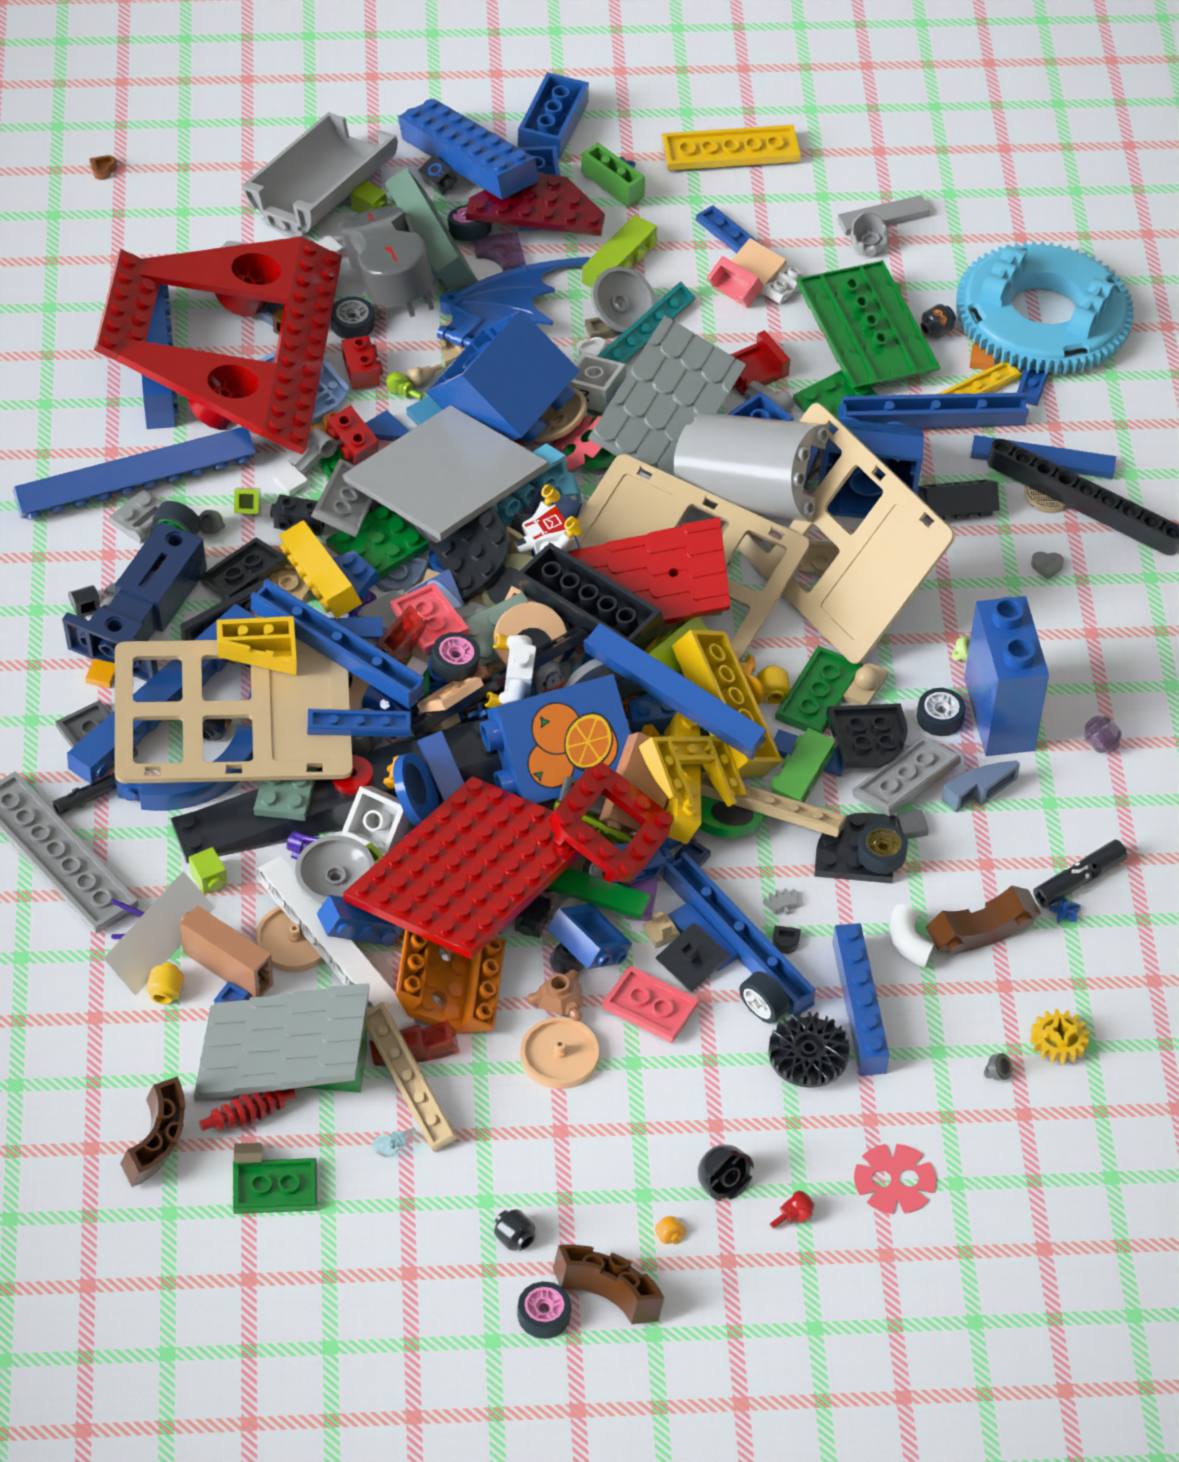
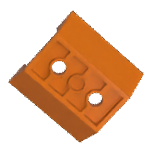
M405 929L395 995L407 1016L454 1034L492 1031L495 1026L506 940L495 936L477 955L469 959ZM439 952L445 953L449 961L442 959ZM433 996L439 997L442 1005L437 1004Z

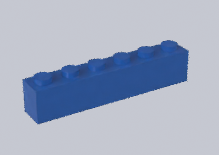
M861 923L835 925L832 944L860 1076L887 1074L889 1051Z

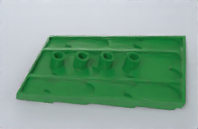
M883 260L801 277L796 280L808 308L811 309L820 331L824 334L834 358L839 363L852 390L885 384L899 379H908L913 376L927 375L941 369Z

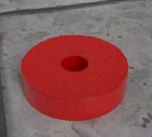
M352 756V774H356L355 776H349L345 779H332L334 787L339 792L347 795H356L360 786L372 785L374 779L373 769L365 758Z

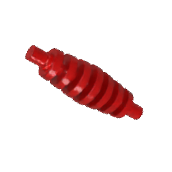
M294 1088L284 1091L260 1092V1095L259 1093H252L249 1096L247 1094L241 1095L239 1100L237 1098L231 1100L230 1106L225 1103L220 1106V1111L218 1108L212 1110L209 1118L199 1121V1126L202 1131L211 1128L223 1131L225 1126L228 1129L235 1128L236 1124L239 1127L245 1126L246 1122L253 1124L257 1119L265 1118L266 1113L271 1115L275 1113L276 1109H283L286 1101L296 1098V1092Z

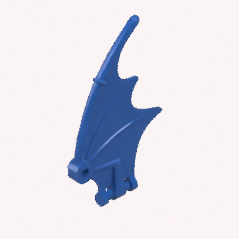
M590 257L552 260L529 265L521 264L520 267L492 275L459 291H446L439 298L440 310L446 315H451L452 321L447 326L442 325L439 327L437 337L444 341L450 340L451 344L465 348L484 327L520 309L535 324L553 325V320L537 310L532 303L539 296L555 292L554 287L548 286L541 281L542 277L556 269L583 266Z

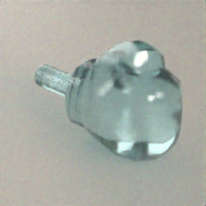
M412 1127L403 1133L393 1132L376 1136L372 1143L373 1151L384 1158L393 1156L407 1144L406 1138L415 1134L416 1129Z

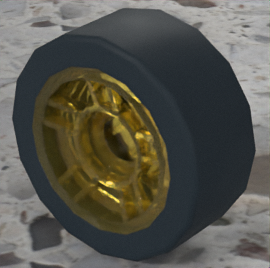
M887 823L872 824L865 828L859 836L857 855L860 863L874 873L887 874L895 872L906 861L908 840L905 833L894 825Z

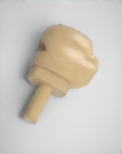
M441 364L433 367L410 368L406 371L405 377L414 386H421L434 377V372L441 370L443 367Z

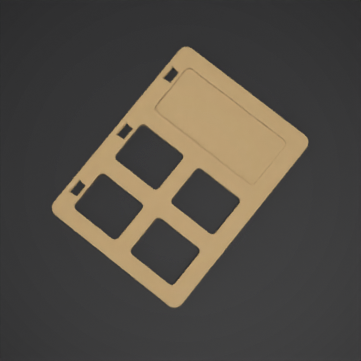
M815 403L808 408L799 422L827 425L832 423L839 430L834 435L829 431V438L842 450V455L812 495L803 488V494L816 498L812 522L794 520L788 529L806 536L810 529L816 525L839 548V554L811 592L808 593L792 577L782 594L849 662L861 664L955 540V532L826 407ZM859 466L882 488L883 494L854 534L851 535L828 512L827 507L855 468ZM878 468L886 474L882 480L875 475ZM926 514L934 520L930 527L922 521ZM725 522L723 526V533L729 525L728 522ZM749 533L744 536L737 548L768 580L786 552V549L775 545L771 552L768 553Z
M618 455L577 517V520L580 521L579 525L582 527L581 534L576 536L581 548L602 545L609 541L678 527L688 509L696 507L729 523L722 535L726 566L747 533H752L786 549L784 556L762 591H755L727 578L729 598L750 609L730 642L740 663L808 552V539L629 455ZM640 470L651 473L650 479L638 475ZM705 500H710L718 505L715 509H711L704 505ZM772 529L783 534L781 540L770 536ZM682 621L666 624L665 630L660 634L661 638Z
M295 639L296 675L251 665V699L205 701L202 699L201 662L204 659H224L218 657L217 640L121 642L115 647V778L120 783L348 778L351 776L353 768L351 736L307 735L308 709L350 710L348 670L299 639ZM136 660H181L182 700L178 702H135L133 700V662ZM249 718L252 720L253 759L251 761L205 762L203 760L202 723L205 719ZM137 720H181L183 722V761L180 763H135L133 761V723ZM307 767H322L323 772H307ZM226 769H242V773L226 774ZM161 770V775H145V771Z

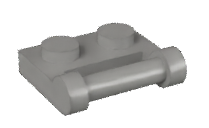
M142 490L109 516L110 524L140 543L146 538V534L155 528L152 523L153 517H150L156 513L162 502L145 490Z

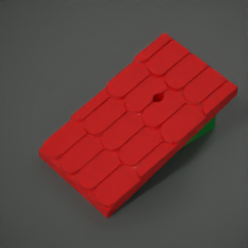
M720 517L653 531L646 535L609 541L602 545L576 549L568 553L660 609L664 625L701 616L722 615L723 611L730 610Z

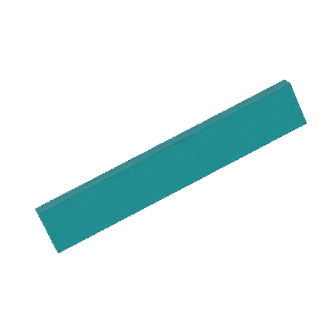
M680 281L597 357L624 364L649 341L664 315L673 320L696 297Z

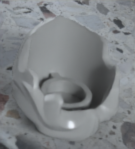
M864 212L853 221L850 236L851 242L860 254L874 256L887 246L889 242L888 228L880 216L873 212Z

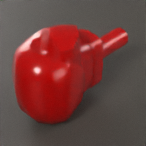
M798 1190L794 1192L793 1196L780 1207L782 1214L769 1223L770 1226L774 1229L786 1219L791 1224L794 1221L801 1223L809 1220L813 1216V1200L804 1191Z

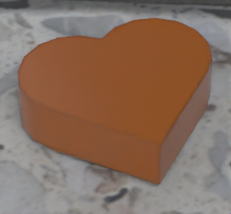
M104 155L89 158L93 176L98 180L109 178L110 173L117 169V160L114 156Z

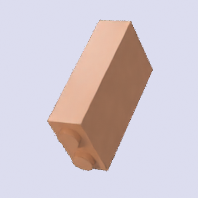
M640 732L628 735L616 772L664 809L668 796L654 779L639 748L641 744L651 737ZM606 798L599 821L607 824L606 827L619 832L623 831L633 838L642 825Z
M198 905L182 917L180 929L183 953L224 981H230L245 989L251 994V997H262L274 984L271 953Z

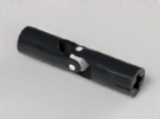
M1112 840L1073 864L1069 869L1061 871L1033 889L1035 900L1043 908L1051 906L1081 887V885L1090 882L1126 860L1128 856L1126 848L1119 840Z

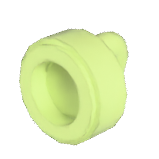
M970 636L959 638L956 641V647L952 652L954 660L962 659L967 662Z

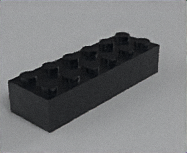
M550 542L517 573L520 590L524 595L537 603L550 607L559 617L575 627L586 630L588 635L601 623L644 651L665 630L663 615L660 609Z

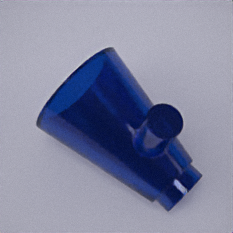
M372 685L368 687L363 696L361 705L364 709L411 712V717L413 715L412 709H408Z

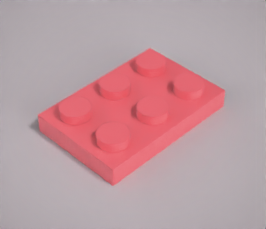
M434 582L390 601L392 611L425 655L432 652L435 640L443 634L459 632L470 635L469 627Z
M629 965L603 1001L602 1009L673 1043L698 1007L699 999Z

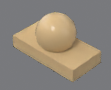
M866 661L863 667L856 671L855 679L845 692L843 701L853 705H869L887 679L889 671Z

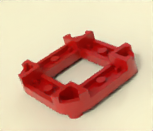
M598 763L596 766L589 767L584 771L550 815L549 822H551L552 829L556 835L553 838L555 842L561 846L566 841L606 872L602 878L608 883L613 881L631 883L644 869L669 835L672 816L619 773L609 768L605 763ZM600 794L604 795L642 825L624 851H621L581 820Z

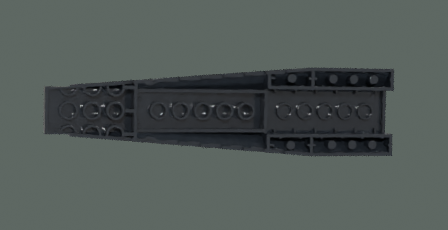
M488 715L482 718L475 717L469 719L467 717L449 728L422 732L417 736L413 735L370 752L357 755L365 758L372 766L374 779L371 786L397 797L395 788L389 789L383 783L384 778H388L390 774L387 771V767L393 763L394 757L410 752L417 754L426 764L417 741L439 731H442L464 783L473 776L495 786L494 772L503 770L498 750L488 752L482 740L480 722L489 720ZM322 767L318 769V772H323ZM316 779L306 820L303 821L255 815L254 805L258 788L200 810L172 817L171 824L186 863H189L190 856L211 847L220 857L271 846V842L281 841L286 843L293 831L313 837L319 836V832L334 830V832L343 831L356 795H347L339 792L334 787L332 779ZM437 789L440 806L443 803V801Z

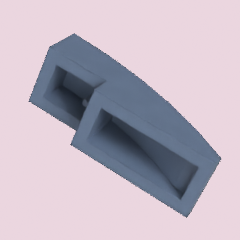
M1017 760L999 762L965 772L944 784L942 801L955 812L972 800H976L980 805H983L1017 780L1020 763Z

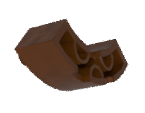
M1011 885L1003 893L986 902V908L971 913L969 909L960 911L942 910L926 926V929L938 951L957 954L994 944L1021 929H1026L1034 923V920L1041 915V912L1029 889Z
M178 1076L154 1084L146 1098L151 1113L150 1133L139 1144L127 1149L120 1163L131 1187L143 1183L161 1169L170 1157L184 1126L185 1098Z
M558 1245L553 1271L559 1286L563 1287V1289H578L592 1292L608 1299L625 1313L631 1325L658 1322L664 1296L647 1273L642 1275L631 1267V1261L615 1253H611L608 1256L594 1252V1247Z

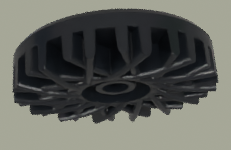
M798 1012L797 1017L792 1014L787 1022L783 1018L782 1023L777 1024L776 1030H772L768 1047L769 1061L775 1072L787 1082L800 1087H821L838 1079L846 1069L850 1051L849 1039L846 1040V1031L842 1030L841 1025L838 1028L835 1027L834 1019L828 1021V1016H825V1020L819 1019L818 1012L814 1016H812L811 1012H808L807 1017H801V1012Z

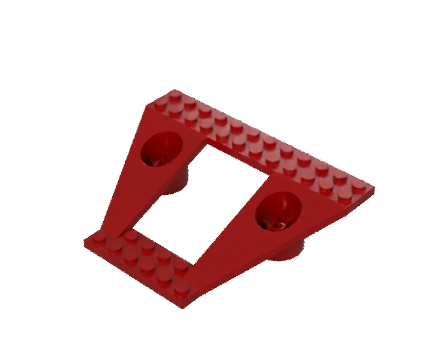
M302 236L149 258H140L120 249L116 256L94 351L188 398L194 415L211 428L230 430L240 425L259 436L303 455L307 449L342 255ZM159 284L215 293L217 300L227 310L243 317L257 315L267 302L285 304L274 363L146 342Z

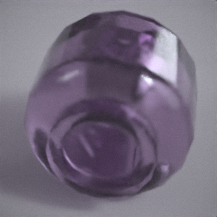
M1098 715L1086 723L1084 738L1096 752L1111 753L1119 747L1122 732L1111 718Z

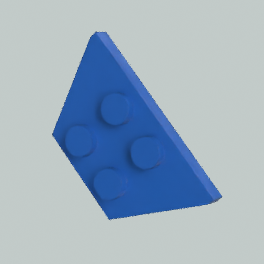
M354 550L332 558L352 584L358 597L364 599L369 589L380 578L376 570ZM355 609L349 611L348 614L351 615Z

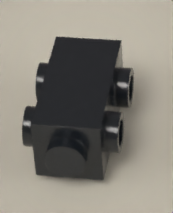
M279 494L276 504L273 503L270 509V517L273 518L274 528L286 531L304 520L315 536H321L326 523L311 517L318 503L315 500Z

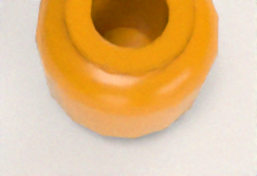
M667 1216L658 1222L655 1232L662 1243L670 1244L673 1242L674 1244H679L686 1235V1228L677 1217Z

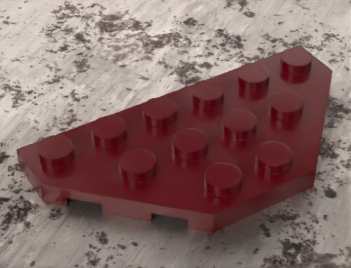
M538 173L539 182L502 200L487 190H483L469 197L466 209V220L602 236L605 222V213L568 177Z

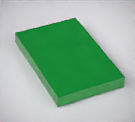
M316 1158L262 1160L261 1163H234L233 1161L234 1214L317 1211Z

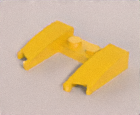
M716 736L651 737L639 746L646 765L665 794L670 799L675 798L683 802L688 808L695 806V802L681 764H702L713 786L728 807L737 802L734 798L736 794L740 797L747 794L729 745Z

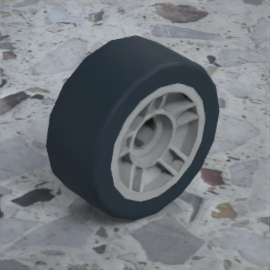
M345 297L333 305L331 328L336 335L343 339L368 336L372 333L375 327L374 308L370 302L360 297Z

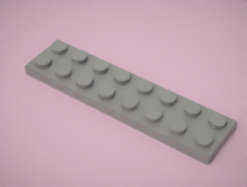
M16 771L0 780L1 833L95 933L100 932L129 913V911L112 904V899H116L134 908L139 907L137 898Z

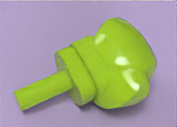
M393 372L387 376L386 387L391 394L398 393L405 398L412 395L419 400L423 398L422 394L413 390V383L409 382L402 373Z

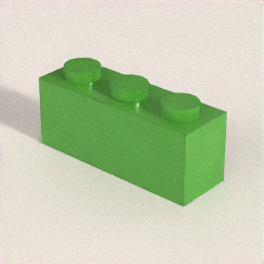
M596 143L582 152L581 173L620 202L629 207L644 197L645 176L600 143Z
M807 728L804 735L800 734L794 744V752L792 755L788 754L782 764V772L780 775L776 774L770 784L772 793L803 803L807 800L835 752L834 739L810 728Z

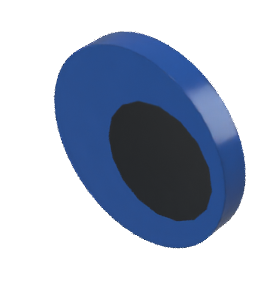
M410 752L398 756L393 767L396 794L408 819L415 826H418L439 807L437 789L427 765L417 754Z

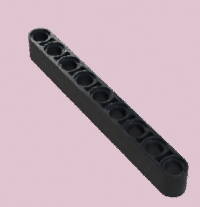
M999 438L992 442L987 459V464L990 468L1163 554L1175 555L1178 553V524L1006 439Z

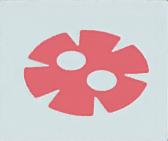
M593 416L584 417L578 427L571 433L552 442L551 447L559 448L557 450L561 453L567 445H576L575 451L571 455L566 456L567 470H572L585 464L584 454L594 457L602 448L591 440L588 442L581 441L583 433L594 429L600 416L591 425L590 422Z
M883 1144L868 1150L862 1156L873 1167L857 1164L854 1171V1182L859 1195L876 1191L867 1201L873 1208L894 1214L898 1200L903 1212L906 1214L923 1207L928 1202V1199L917 1190L934 1193L936 1187L934 1168L930 1162L914 1166L923 1154L912 1147L896 1144L894 1156L892 1157L887 1145ZM904 1170H912L918 1175L919 1180L914 1186H905L899 1180L900 1173ZM876 1171H885L890 1175L891 1182L886 1187H878L872 1182V1175Z

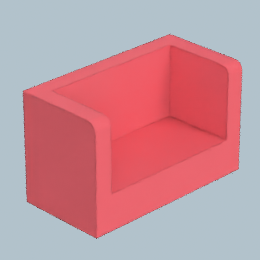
M724 256L720 258L707 276L712 287L746 308H749L764 286L759 277Z

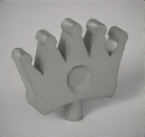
M786 888L784 889V895L779 890H776L777 897L769 893L770 901L767 898L763 899V903L774 914L785 911L789 915L791 913L790 909L798 907L796 889H792V895Z

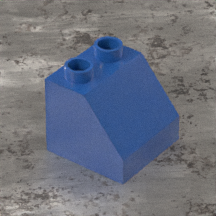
M520 309L484 327L426 393L442 410L451 405L512 441L521 438L528 444L545 429L547 424L540 416L547 408L551 406L557 411L574 396L576 391L569 383L580 370Z
M841 417L838 419L917 494L924 446V435L921 427L907 426L896 421L876 423L859 421L853 417ZM831 423L829 431L834 435L839 429ZM830 438L826 442V448L821 449L818 487L842 455V450ZM857 466L832 499L827 510L834 516L865 519L882 496L883 490ZM879 468L875 472V475L880 480L886 476Z

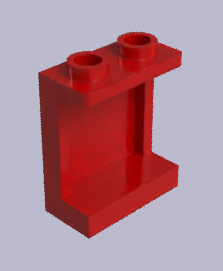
M765 330L757 333L755 344L730 354L736 360L738 359L746 364L732 387L741 396L745 395L749 384L753 381H758L766 386L789 376L790 358Z

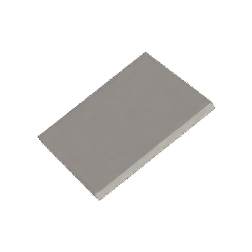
M450 405L344 473L343 478L346 483L442 540L549 469L548 461Z

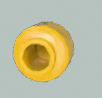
M769 665L758 673L757 679L761 681L764 688V700L770 704H778L784 701L790 693L788 672L776 665Z
M163 963L162 965H157L151 970L146 990L154 1002L170 1004L180 997L184 975L175 964Z

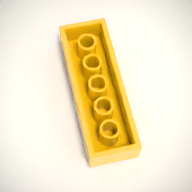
M690 630L672 645L685 678L766 729V733L763 735L766 737V740L754 755L753 760L729 745L741 777H764L783 761L726 632Z

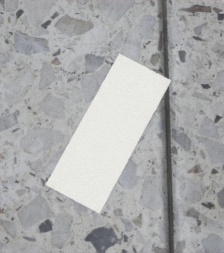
M184 871L179 874L103 958L134 995L148 982L152 968L165 963L182 944L180 929L182 917L187 912H191L197 905L208 913L214 908Z

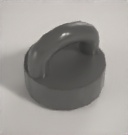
M204 510L199 516L202 521L200 530L203 533L216 534L225 527L221 514L216 510Z
M1004 1053L991 1055L985 1067L984 1076L986 1078H993L996 1081L1009 1079L1012 1074L1010 1058Z

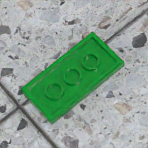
M818 646L792 686L790 693L777 710L775 720L806 732L807 728L823 734L829 725L826 715L827 707L840 706L842 704L845 692L855 679L856 671L863 667V664H853L843 655Z

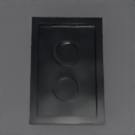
M255 537L201 574L200 579L202 584L223 598L228 599L261 580L267 579L287 565L288 561L284 554Z

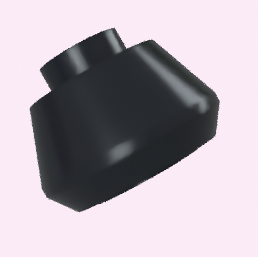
M562 943L558 944L550 955V965L559 974L564 975L572 969L577 970L579 973L584 968V965Z

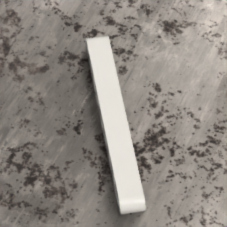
M277 856L256 868L255 871L259 882L290 920L300 927V932L321 955L344 985L369 983L370 990L366 1011L383 1002L401 1033L415 1025L414 1018L407 1016L395 992L353 941L326 935L317 916V912L322 904L309 898L300 889L296 880V874L281 856Z

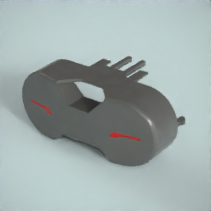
M386 206L367 210L352 216L342 223L340 231L352 269L359 270L367 296L373 302L379 320L381 315L378 305L392 306L406 303L410 317H414L415 312L411 301L424 296L429 310L434 309L431 289L435 285V279L427 249L420 234L414 233L408 214L401 207Z

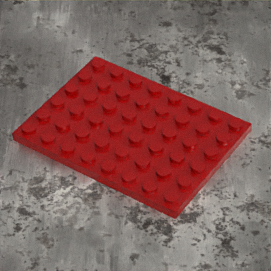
M472 776L343 892V899L351 905L466 958L472 959L582 854L566 841L561 846L555 842L553 838L556 835L552 829L551 822H549V817L553 813L552 810Z

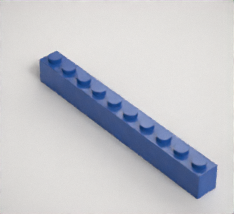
M239 427L17 485L13 488V494L20 518L27 517L28 520L41 517L43 512L51 511V514L62 512L69 505L74 504L75 508L89 504L88 500L97 498L98 501H105L112 498L111 494L121 492V495L131 494L135 492V488L142 486L145 489L154 488L159 485L158 482L165 480L168 483L177 482L182 479L181 476L190 474L191 477H196L204 474L206 469L222 470L228 467L227 464L236 462L237 465L245 464L251 461L250 458L256 452L249 430Z
M234 604L217 620L257 617L239 605ZM217 620L195 640H217ZM204 659L201 662L202 687L206 685L210 677L225 667L229 661L228 659ZM171 660L133 694V700L135 702L181 701L183 698L182 661ZM115 711L67 752L68 769L88 783L103 777L108 769L115 764ZM162 720L135 721L133 723V747L138 746L142 738L149 732H153Z

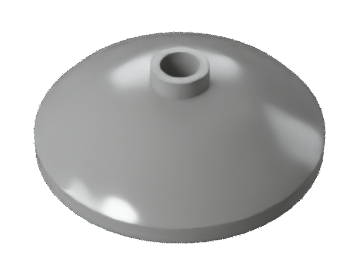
M609 268L596 278L592 286V304L597 315L607 326L619 332L626 331L656 304L654 291L648 281L641 274L630 268Z
M346 836L323 837L307 845L298 856L295 865L296 880L300 889L309 898L324 903L329 895L343 897V892L374 865V860L370 851L355 839Z

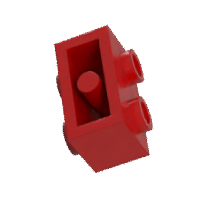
M369 335L341 340L342 358L352 390L380 385V375H383V367L381 361L376 359L378 358L376 344H371Z
M351 405L327 419L326 433L337 441L340 451L346 460L350 459L354 465H357L378 451L379 440Z

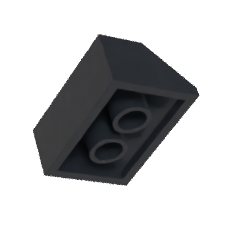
M983 479L918 485V496L943 520H946V515H954L955 519L969 518V513H978L979 517L992 516L993 511H1000L997 481Z

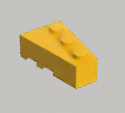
M293 616L217 620L219 658L296 675L297 657Z

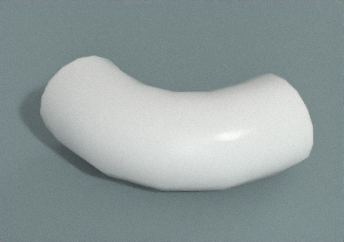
M898 904L891 914L889 924L892 943L904 958L926 968L935 944L921 938L916 932L915 926L919 918L917 911L909 905Z

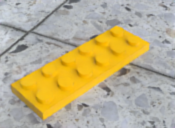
M794 124L662 133V145L667 171L800 162L801 154Z

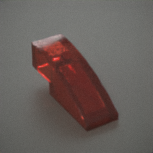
M409 604L378 640V649L404 664L423 634L428 620Z
M449 1020L426 1028L416 1024L400 1030L417 1063L443 1058L460 1052L455 1029ZM370 1040L374 1065L386 1066L373 1040Z

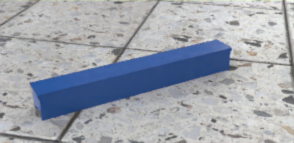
M1026 392L842 396L840 407L838 408L839 418L853 417L859 421L876 423L896 421L907 426L921 428L1025 426L1029 408L1026 407L1025 402Z
M268 579L263 582L264 586L257 593L253 592L251 594V610L264 618L293 616L295 638L408 709H411L425 694L423 676Z
M601 623L584 640V652L751 760H753L754 755L765 742L766 737L763 735L766 733V729Z
M686 852L681 853V857L673 863L667 862L665 864L662 879L685 903L689 902L738 952V959L752 974L757 971L764 972L780 984L789 999L790 1007L788 1013L790 1015L794 1014L797 1017L798 1012L802 1014L815 1005L816 989Z

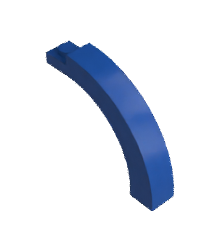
M237 725L230 744L213 762L251 761L253 759L252 726ZM226 769V774L242 773V769ZM117 781L116 783L118 798L128 801H140L141 810L170 811L208 802L227 792L240 781L120 783Z

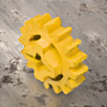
M1055 1009L1053 1015L1045 1011L1044 1017L1038 1016L1036 1023L1032 1024L1030 1042L1034 1043V1052L1041 1050L1040 1058L1044 1059L1049 1056L1051 1057L1050 1063H1054L1056 1059H1060L1062 1065L1065 1064L1066 1059H1069L1072 1063L1075 1062L1076 1055L1082 1057L1084 1050L1088 1048L1090 1032L1085 1030L1086 1022L1078 1023L1079 1015L1070 1017L1069 1010H1066L1064 1014H1060L1059 1010Z

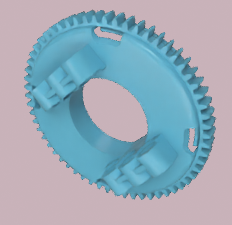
M1035 241L1032 242V245L1024 242L1023 246L1015 243L1014 247L1007 244L1004 249L998 247V252L992 249L990 254L984 253L983 258L978 257L977 262L973 261L972 267L968 266L967 272L964 271L963 277H961L956 295L958 320L961 322V327L964 328V333L968 334V339H973L974 345L979 344L980 350L986 348V355L994 353V360L1000 358L1001 363L1008 360L1010 367L1016 365L1019 370L1021 367H1026L1028 372L1031 369L1036 370V373L1045 370L1046 375L1048 371L1054 372L1055 375L1058 371H1062L1064 375L1069 370L1072 374L1076 369L1082 372L1084 367L1091 369L1092 365L1098 366L1100 362L1105 363L1107 358H1112V355L1117 354L1118 350L1122 348L1130 334L1134 307H1132L1131 294H1128L1129 289L1124 288L1125 282H1120L1121 277L1115 276L1114 270L1109 271V265L1102 266V260L1096 262L1095 256L1089 258L1087 257V252L1081 254L1079 249L1071 250V246L1062 248V244L1054 246L1053 242L1045 245L1043 241L1040 245L1036 244ZM1030 289H1047L1068 297L1076 307L1069 321L1058 324H1044L1025 318L1014 309L1011 302L1016 294ZM970 307L977 308L979 315L983 319L981 322H978L974 312L970 313ZM1079 348H1085L1088 350L1087 354L1080 353L1076 355L1065 356L1064 358L1065 351L1075 350Z

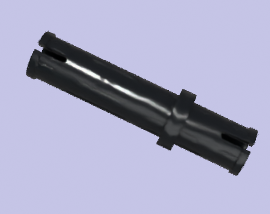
M115 772L82 788L76 787L68 795L53 800L54 810L61 816L77 807L82 808L91 800L117 788Z

